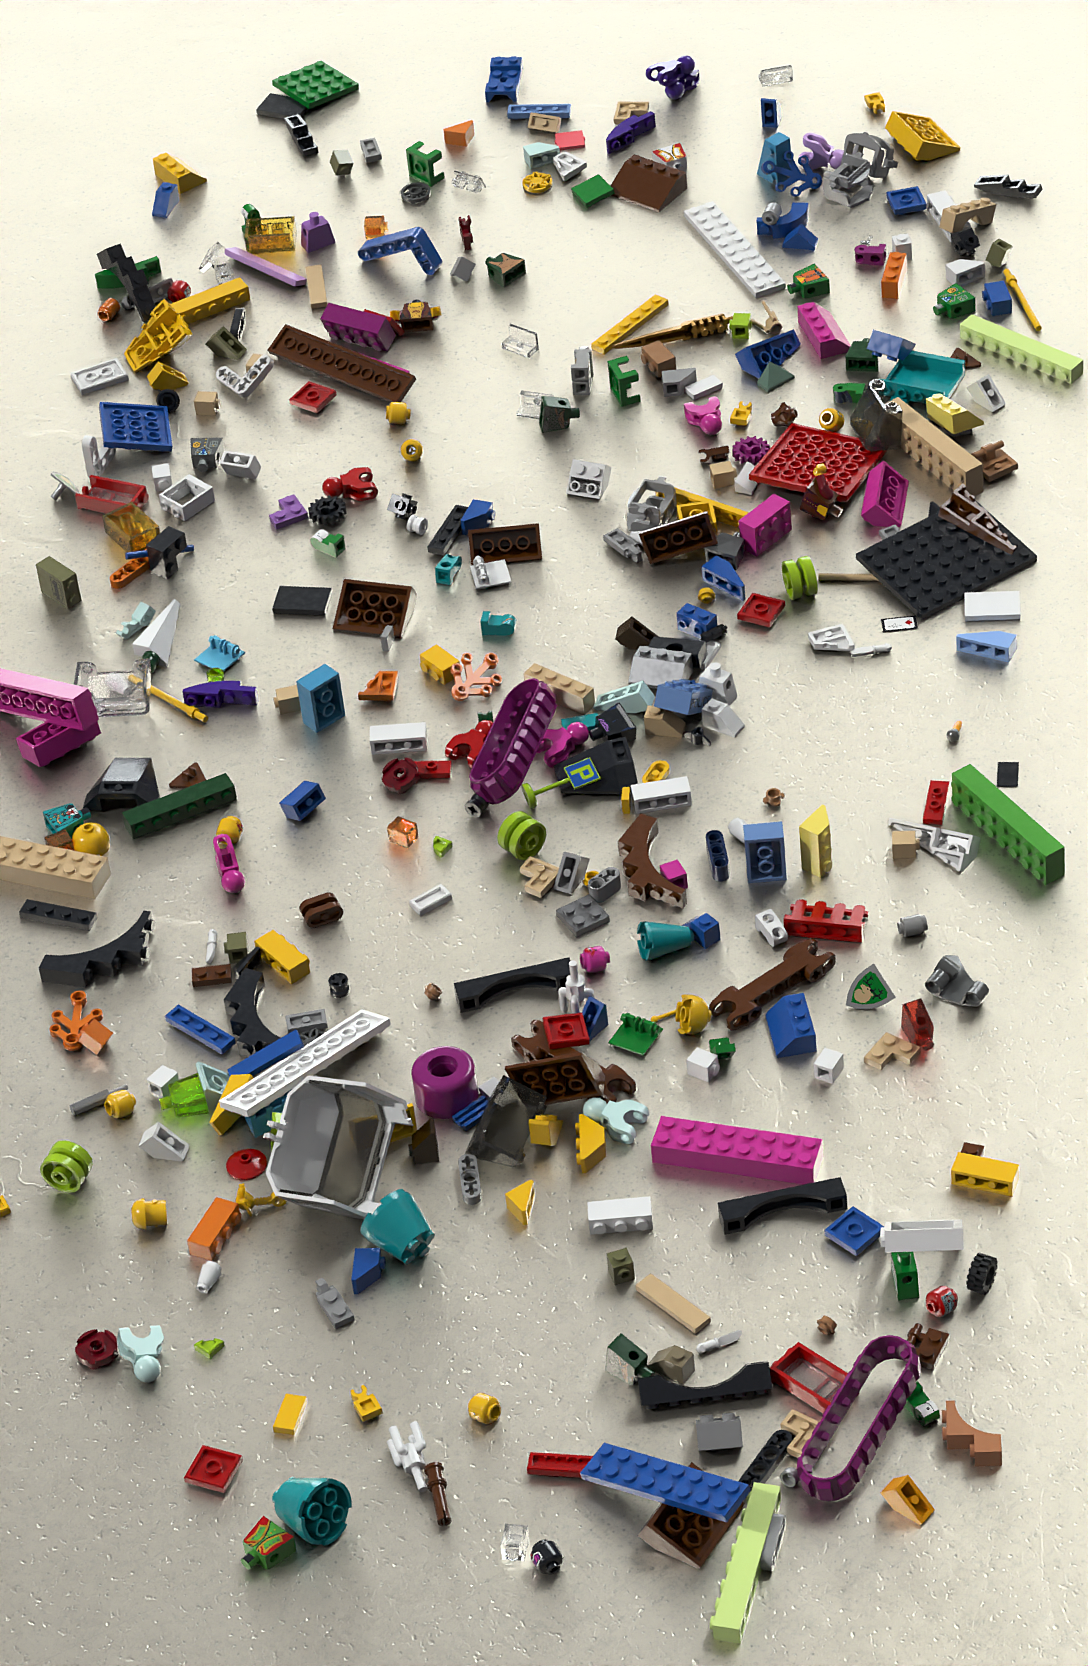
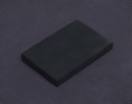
M270 93L258 106L256 113L280 119L299 114L302 118L308 108L289 96Z
M279 586L272 608L273 613L325 616L332 596V588Z

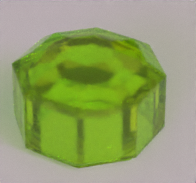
M218 667L211 668L206 672L208 682L224 681L222 669Z

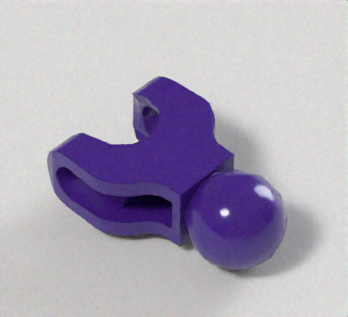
M683 55L677 61L673 59L667 62L656 63L646 69V78L653 82L658 81L662 86L672 85L678 82L684 75H689L694 71L695 61L691 56ZM657 70L658 74L652 77L651 73Z
M694 69L691 74L684 75L678 82L665 86L666 95L670 99L676 100L681 98L686 91L696 88L700 81L699 69Z

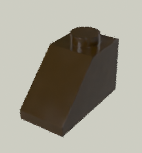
M631 616L617 628L615 640L629 650H638L639 646H649L653 637L659 636Z
M434 1118L429 1119L412 1135V1144H408L410 1157L414 1156L415 1164L439 1162Z

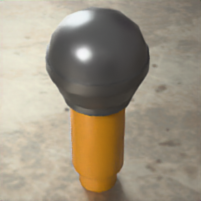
M957 721L953 728L947 732L946 735L949 741L955 742L959 739V731L962 727L961 721Z

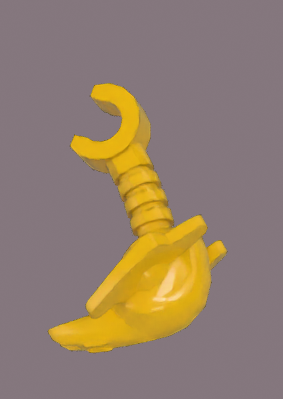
M242 1183L239 1184L235 1202L238 1203L240 1209L246 1210L251 1217V1209L254 1205L273 1204L276 1207H281L286 1204L287 1200L275 1196L274 1192L267 1198L260 1197L254 1199L245 1189V1184Z

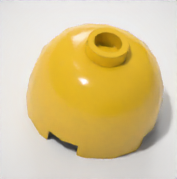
M93 822L85 823L76 828L73 833L72 847L74 851L103 856L110 848V838L102 825Z
M688 994L681 995L683 1000L677 1003L675 1018L676 1022H680L678 1032L685 1035L698 1034L710 1022L711 1010H709L707 1003L701 997Z

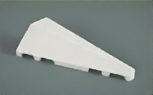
M174 599L132 644L134 655L143 656L146 651H153L160 657L159 665L168 666V658L171 654L170 649L174 640L176 620L178 619L180 603Z
M889 818L888 824L899 831H915L916 838L920 839V846L956 868L957 871L963 872L977 857L981 837Z

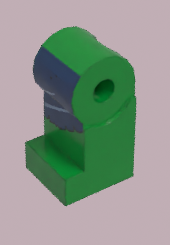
M865 383L835 384L833 386L834 401L836 403L849 402L856 403L857 406H864L866 399Z

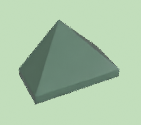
M769 361L757 385L770 392L794 379L795 376L783 367Z

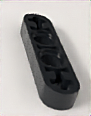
M787 1430L774 1432L738 1482L749 1484V1487L751 1480L752 1487L754 1482L765 1484L786 1456L787 1447L792 1442L791 1433ZM769 1453L777 1455L774 1459H767L765 1457ZM759 1468L765 1470L763 1474L758 1475L754 1473Z

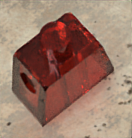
M922 999L902 1004L901 1028L912 1044L919 1047L922 1046L923 1050L932 1049L934 1047V1026Z

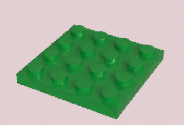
M322 60L272 80V86L308 109L359 89L357 82Z

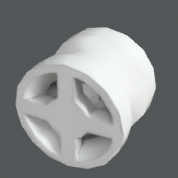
M411 515L407 522V530L409 532H416L419 535H423L426 532L428 520Z

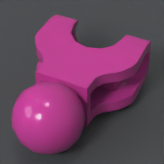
M716 396L708 398L709 402L705 405L698 406L692 402L685 403L684 412L689 424L700 426L707 435L719 433L722 429L721 411L719 410L720 401Z
M581 722L571 723L567 729L564 727L557 730L547 729L536 753L546 751L544 761L547 766L554 768V765L569 758L570 752L575 750V745H582L588 740L589 730Z
M226 834L217 835L213 839V845L216 853V865L222 877L221 885L226 892L231 894L238 893L245 886V877L239 871L230 837ZM224 841L228 845L226 848L220 849L218 843Z

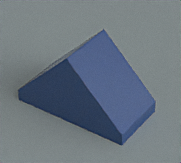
M801 223L786 235L782 247L815 251L818 238Z
M589 996L582 1013L591 1041L609 1024L606 1004Z

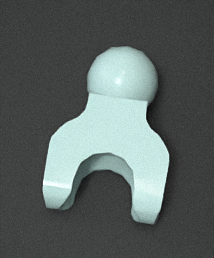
M591 1098L585 1102L583 1107V1114L597 1123L601 1122V1126L608 1130L613 1140L624 1144H631L636 1138L634 1127L628 1123L642 1124L650 1115L645 1105L634 1100L609 1101L607 1104L601 1098Z
M160 1325L150 1326L151 1332L145 1338H138L132 1335L128 1327L119 1328L117 1344L120 1355L133 1364L134 1374L137 1379L146 1383L155 1381L161 1373V1365L156 1358L162 1351L161 1345L164 1340Z

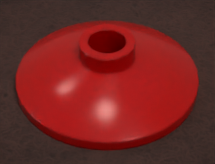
M256 1149L239 1150L233 1153L226 1163L228 1174L238 1180L254 1179L260 1176L267 1167L266 1156Z

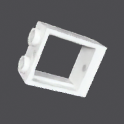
M190 474L159 494L161 508L183 521L188 520L215 501L213 487ZM189 493L196 496L183 506L177 503L178 500Z

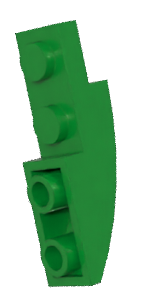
M157 256L135 263L137 271L143 269L147 281H149L150 276L161 273L160 261ZM106 269L95 273L98 289L124 287L118 277L110 270Z

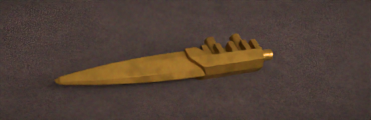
M721 313L685 321L679 326L659 330L615 344L612 348L641 347L656 341L661 343L680 339L685 341L692 337L696 338L697 334L707 336L708 332L714 334L713 331L715 330L718 333H722L724 330H728L727 324L733 319V316L725 317Z

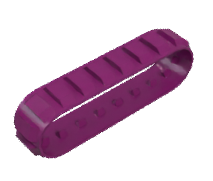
M535 678L525 680L508 693L469 775L471 789L489 804L494 805L506 801L518 791L556 711V696L543 681Z
M880 1336L872 1340L857 1357L852 1370L848 1372L843 1385L837 1390L832 1403L828 1405L822 1415L823 1418L817 1423L811 1438L805 1443L802 1448V1454L797 1460V1473L802 1488L811 1497L827 1502L837 1501L846 1497L854 1489L857 1482H860L866 1472L867 1465L872 1462L876 1455V1450L882 1445L886 1438V1433L891 1430L898 1413H901L907 1403V1398L911 1396L917 1386L916 1381L920 1378L921 1364L919 1356L916 1353L915 1347L909 1341L899 1336ZM900 1359L907 1362L905 1369L847 1466L841 1473L833 1477L819 1478L812 1476L810 1473H812L815 1464L871 1371L877 1364L885 1360Z

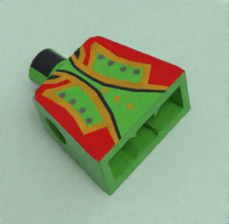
M263 1516L243 1540L246 1555L241 1559V1563L249 1570L256 1563L265 1569L274 1567L297 1551L294 1536Z

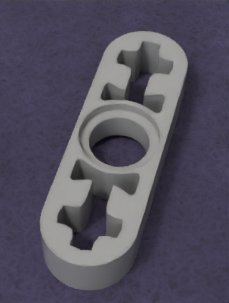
M464 1154L458 1160L462 1195L465 1203L474 1205L482 1199L477 1158L472 1154ZM467 1163H470L471 1169L466 1168ZM467 1177L475 1178V1180L470 1182L465 1181ZM473 1189L474 1195H470L469 1190Z
M774 1513L761 1555L760 1568L762 1570L773 1571L785 1531L786 1515Z

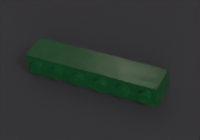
M226 773L122 812L124 825L131 837L136 839L237 800L235 786Z

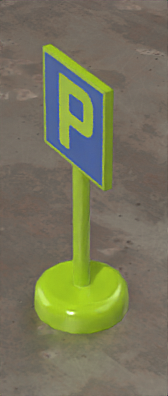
M590 757L564 767L568 778L533 791L530 784H522V791L530 809L537 806L535 796L568 782H571L574 790L601 780Z

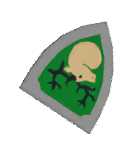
M54 471L51 473V476L60 482L51 498L57 500L65 488H68L74 494H80L77 487L68 477Z
M875 964L863 970L855 978L847 994L846 1006L856 1009H871L880 1007L896 998Z

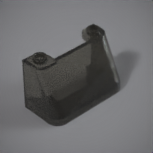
M874 379L869 382L850 416V425L864 448L869 451L901 448L903 410L895 402L883 403L886 384L884 380Z
M503 1075L486 1104L465 1154L474 1155L480 1160L516 1167L517 1164L521 1165L526 1156L523 1153V1147L530 1134L529 1119H535L536 1115L544 1114L547 1105L544 1104L547 1097Z

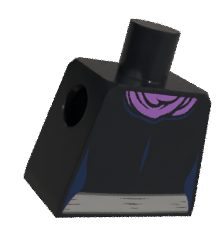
M619 702L596 716L595 729L590 730L589 735L592 741L602 738L606 742L626 737L628 742L636 739V726Z

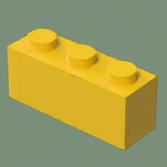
M271 930L254 941L255 947L260 948L262 960L290 984L295 983L310 973L309 958L299 952L294 944L287 942L282 934L279 935L276 931Z
M958 1152L951 1168V1184L1010 1197H1013L1019 1181V1164Z

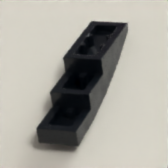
M297 114L284 118L286 126L302 155L308 156L319 153L318 147L313 142V137L308 131L307 124L301 116Z
M1009 174L980 176L974 184V188L1015 198H1037L1043 190L1041 184L1027 185L1025 179L1010 180Z

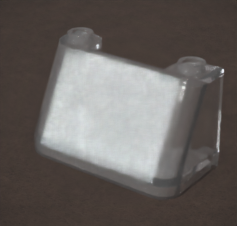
M150 658L134 661L132 671L97 672L96 665L93 663L77 662L74 685L89 689L98 717L145 715L150 710Z

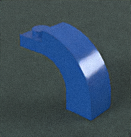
M792 203L790 212L779 217L774 225H767L763 222L762 217H757V235H773V239L785 238L786 235L801 223L806 227L809 221V203Z

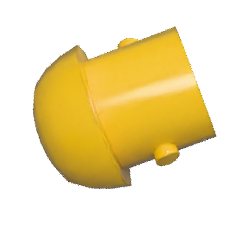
M142 1198L133 1203L131 1208L132 1222L138 1229L147 1230L146 1226L158 1227L159 1225H167L166 1200L157 1201L154 1199L152 1201H145Z

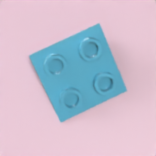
M214 635L209 637L210 647L196 657L194 661L223 673L243 656L245 652L240 650L238 645H234L230 641Z

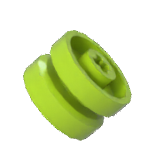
M809 556L799 557L796 563L792 559L782 562L783 581L791 600L801 598L803 593L806 596L817 594L816 573Z
M517 811L509 815L500 826L497 835L498 844L507 852H511L519 860L525 861L530 856L534 857L541 850L546 839V828L527 813Z
M66 1140L58 1141L52 1146L48 1156L42 1162L40 1173L51 1187L62 1192L72 1193L80 1189L85 1177L88 1176L92 1169L93 1161L89 1153L80 1145Z

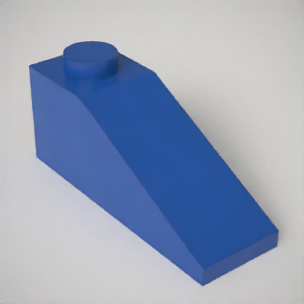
M714 556L702 566L703 581L742 601L746 599L745 585L730 562Z

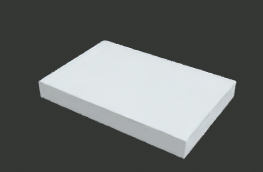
M117 358L70 373L81 395L129 380L128 374Z
M1019 591L964 593L965 621L1020 619Z

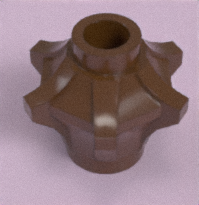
M782 402L779 409L771 413V420L774 426L789 427L791 423H794L795 418L798 417L796 408H791L785 402Z

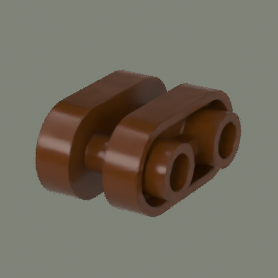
M331 892L306 899L299 906V910L310 928H317L335 922L343 915L341 905L338 903L336 896Z

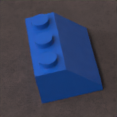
M804 993L783 996L765 1013L776 1057L783 1058L817 1052L816 1034Z

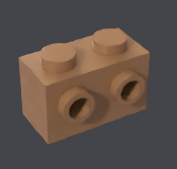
M660 341L641 347V360L643 364H646L650 371L654 372L658 377H662V371L677 370L676 357Z

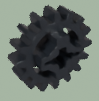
M322 496L320 500L315 499V503H310L311 507H308L309 518L312 519L313 523L317 522L318 525L322 523L325 526L328 523L334 525V522H340V518L344 519V515L347 514L345 502L342 499L337 500V496L334 498L330 496L324 498Z

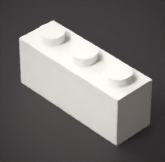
M426 722L370 726L372 755L427 751L428 735Z
M687 776L631 785L635 814L692 805L691 790Z
M650 1196L587 1202L590 1235L653 1229Z

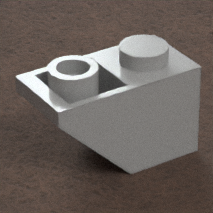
M696 368L662 371L664 397L684 394L686 386L697 382Z

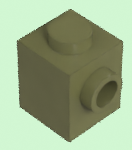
M348 149L333 150L330 164L335 175L350 174L354 162Z
M997 239L992 243L986 261L994 267H1002L1007 263L1013 246L1001 239Z
M246 932L227 934V942H224V952L228 954L230 964L238 963L249 953Z
M627 1247L606 1253L608 1271L615 1285L635 1280L634 1264Z

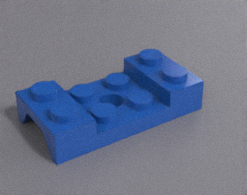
M491 57L490 76L485 88L486 102H490L494 95H507L513 102H517L523 71L522 57Z

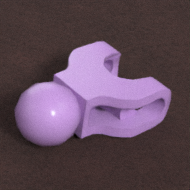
M806 133L803 136V145L811 149L812 152H802L799 157L807 156L811 169H817L821 166L828 167L829 164L832 168L837 169L841 165L843 150H834V146L829 145L821 135ZM801 158V162L805 163V159Z

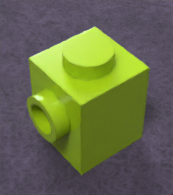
M734 313L733 319L729 322V329L732 330V339H749L752 328L751 313Z

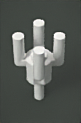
M572 960L569 962L570 975L566 977V987L559 988L558 993L561 1011L568 1010V998L573 1014L580 1013L579 1002H582L584 998L588 1000L589 996L595 998L593 989L586 988L585 978L581 974L578 975L577 962Z
M414 1421L410 1424L413 1434L408 1437L410 1443L403 1444L397 1426H391L389 1432L392 1439H389L387 1444L394 1464L397 1467L403 1465L405 1473L414 1476L419 1492H425L427 1486L421 1470L426 1466L422 1452L426 1448V1443L418 1422Z

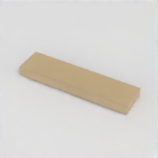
M322 264L307 266L305 268L311 309L326 307L327 298Z
M651 1273L635 1285L639 1293L695 1334L711 1322L710 1316Z

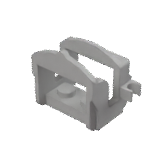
M868 132L853 133L846 136L843 156L846 153L855 155L857 152L863 153L864 147L875 151L872 164H870V177L884 178L888 175L890 168H897L898 162L893 160L894 147L890 146L882 138L869 135ZM881 148L887 150V151H886V155H885V159H884V154H885V153H884V150H882Z
M857 152L855 155L846 153L843 156V164L834 172H824L823 193L827 199L850 208L870 200L873 192V185L868 177L870 174V162L862 158L863 153ZM857 185L863 187L851 199L847 193L837 190L840 186L847 189Z
M659 476L657 480L644 479L640 487L630 496L628 500L629 512L627 513V528L629 532L645 531L667 524L677 508L675 488L672 484L665 482L666 477ZM646 490L664 493L665 498L649 496L646 502L638 503Z

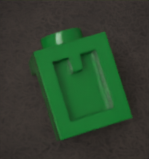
M728 1037L709 1040L710 1052L718 1055V1059L731 1058L736 1052L735 1043L730 1044Z

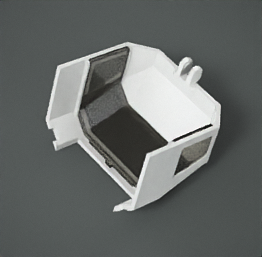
M308 1075L287 1094L280 1123L275 1121L267 1122V1126L278 1129L276 1136L272 1133H264L263 1136L267 1140L274 1141L266 1175L275 1196L302 1207L352 1218L365 1219L368 1213L373 1214L375 1209L381 1205V1203H375L374 1199L394 1125L413 1126L411 1118L407 1117L406 1109L408 1107L406 1100L365 1082Z

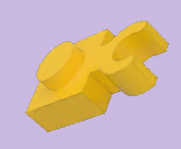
M880 92L864 95V101L869 109L873 108L875 114H877V110L885 112L884 99Z
M740 401L739 408H734L730 424L747 426L752 416V403L749 402L747 406H743V401Z
M361 1385L362 1393L356 1394L353 1389L350 1390L351 1398L354 1401V1408L363 1422L383 1414L382 1407L374 1394L368 1395L367 1388L364 1385Z

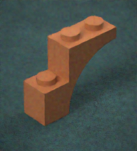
M955 1400L946 1401V1410H942V1423H947V1427H942L943 1441L947 1440V1449H970V1457H975V1466H1002L1001 1434L987 1433L973 1428L959 1415L955 1406Z

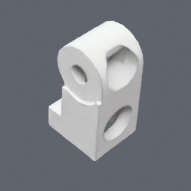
M772 909L755 915V928L759 933H763L772 947L788 941L787 932ZM768 916V920L763 921V918Z

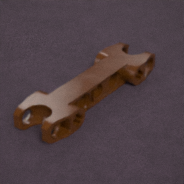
M812 938L797 943L785 952L782 963L741 989L730 986L721 991L709 1004L711 1015L717 1017L724 1013H731L726 1019L727 1028L731 1031L748 1026L760 1017L762 1013L761 1007L805 979L814 983L824 977L836 964L835 954L826 952L823 955L815 956L818 950V941Z
M533 1020L530 1023L531 1032L534 1037L525 1038L521 1035H514L511 1038L512 1047L527 1062L580 1053L572 1047L549 1049L543 1022L540 1020ZM611 1064L607 1068L599 1065L606 1076L604 1093L601 1096L587 1099L601 1098L607 1104L609 1101L616 1102L617 1098L613 1092L623 1091L627 1094H633L636 1091V1083L622 1068L615 1064Z

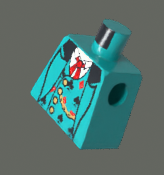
M69 803L43 811L46 827L58 843L63 845L72 840L76 828L84 824L85 820L91 818V813L87 807L78 811L73 804Z

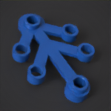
M786 151L783 154V159L787 161L791 170L775 166L772 161H766L761 166L764 174L768 175L774 172L791 177L775 185L777 192L785 191L788 186L798 180L804 181L805 183L799 187H793L790 190V194L793 197L799 196L802 191L808 188L817 189L822 184L821 176L818 173H813L808 164L809 159L805 155L798 158L799 165L803 166L807 175L801 174L793 159L794 154L792 151ZM787 153L790 154V159L786 157ZM801 158L805 159V163L801 162ZM768 164L771 165V170L767 168ZM813 178L817 180L816 184L813 183ZM779 184L783 186L782 190L778 188ZM794 189H796V190L798 191V194H797V195L794 194V192H793Z

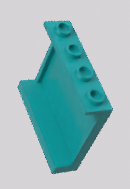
M912 350L903 361L898 359V362L885 380H878L879 395L907 398L910 401L925 404L926 399L934 394H942L949 399L965 376V360Z

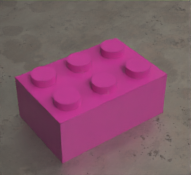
M773 494L739 520V534L745 541L746 552L757 557L792 530L790 501Z

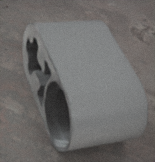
M615 867L604 869L588 881L589 895L597 903L604 902L621 889L620 872Z

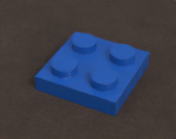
M918 186L886 192L888 202L895 215L927 209V204Z
M852 1206L828 1226L824 1232L826 1237L857 1256L880 1237L881 1227L884 1226Z

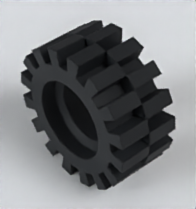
M980 1252L977 1253L974 1261L971 1262V1268L968 1270V1280L966 1281L968 1290L983 1295L989 1292V1289L992 1287L991 1284L995 1280L994 1276L997 1273L995 1272L998 1267L997 1258Z

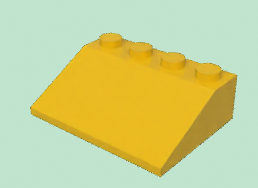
M892 111L885 126V129L897 140V143L902 145L905 151L909 152L912 158L917 161H929L960 151L961 149L930 117Z

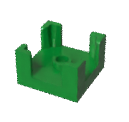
M418 141L406 149L409 176L432 187L445 178L444 172L436 176L434 175L433 164L442 159V152L435 149L425 154L418 150L424 143Z
M623 356L607 361L610 389L621 407L641 402L639 394L627 397V389L632 387L631 383L639 381L637 371L631 370L622 373L618 367L619 365L627 364L629 358Z

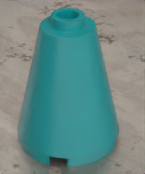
M648 921L638 924L637 934H641V940H637L641 958L645 959V961H650L686 948L694 941L693 931L687 926Z

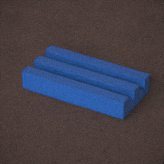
M483 1095L453 1115V1122L463 1130L468 1131L497 1111V1105L492 1104L489 1099L486 1100V1097Z

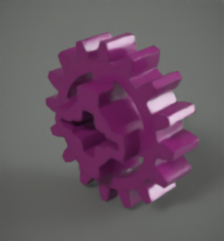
M747 436L745 440L740 438V442L735 441V445L732 446V456L740 464L750 462L755 465L769 451L770 445L767 444V440L763 441L762 437L756 439V436L751 438Z

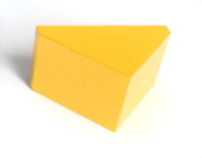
M528 1180L505 1193L507 1209L523 1225H528L535 1197L533 1180Z

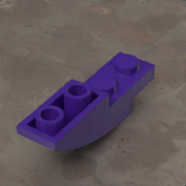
M650 111L640 117L633 115L617 125L606 138L607 153L610 154L633 143L634 137L655 128V113Z
M241 681L202 683L185 688L182 691L184 703L188 706L220 708L222 703L258 705L259 702L257 687L242 686Z

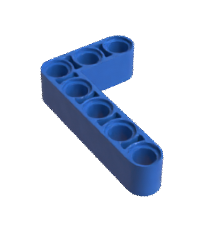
M414 227L367 240L358 250V256L363 261H370L411 250L422 270L428 275H433L442 265L440 255L425 230L421 227Z

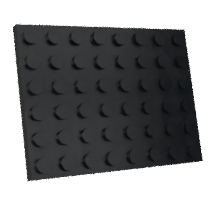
M939 512L856 553V560L921 620L964 599V593L978 592L1037 561V555L992 514L990 515L998 524L1000 531L1006 533L1008 540L1013 546L1016 545L1017 548L1013 555L939 517Z

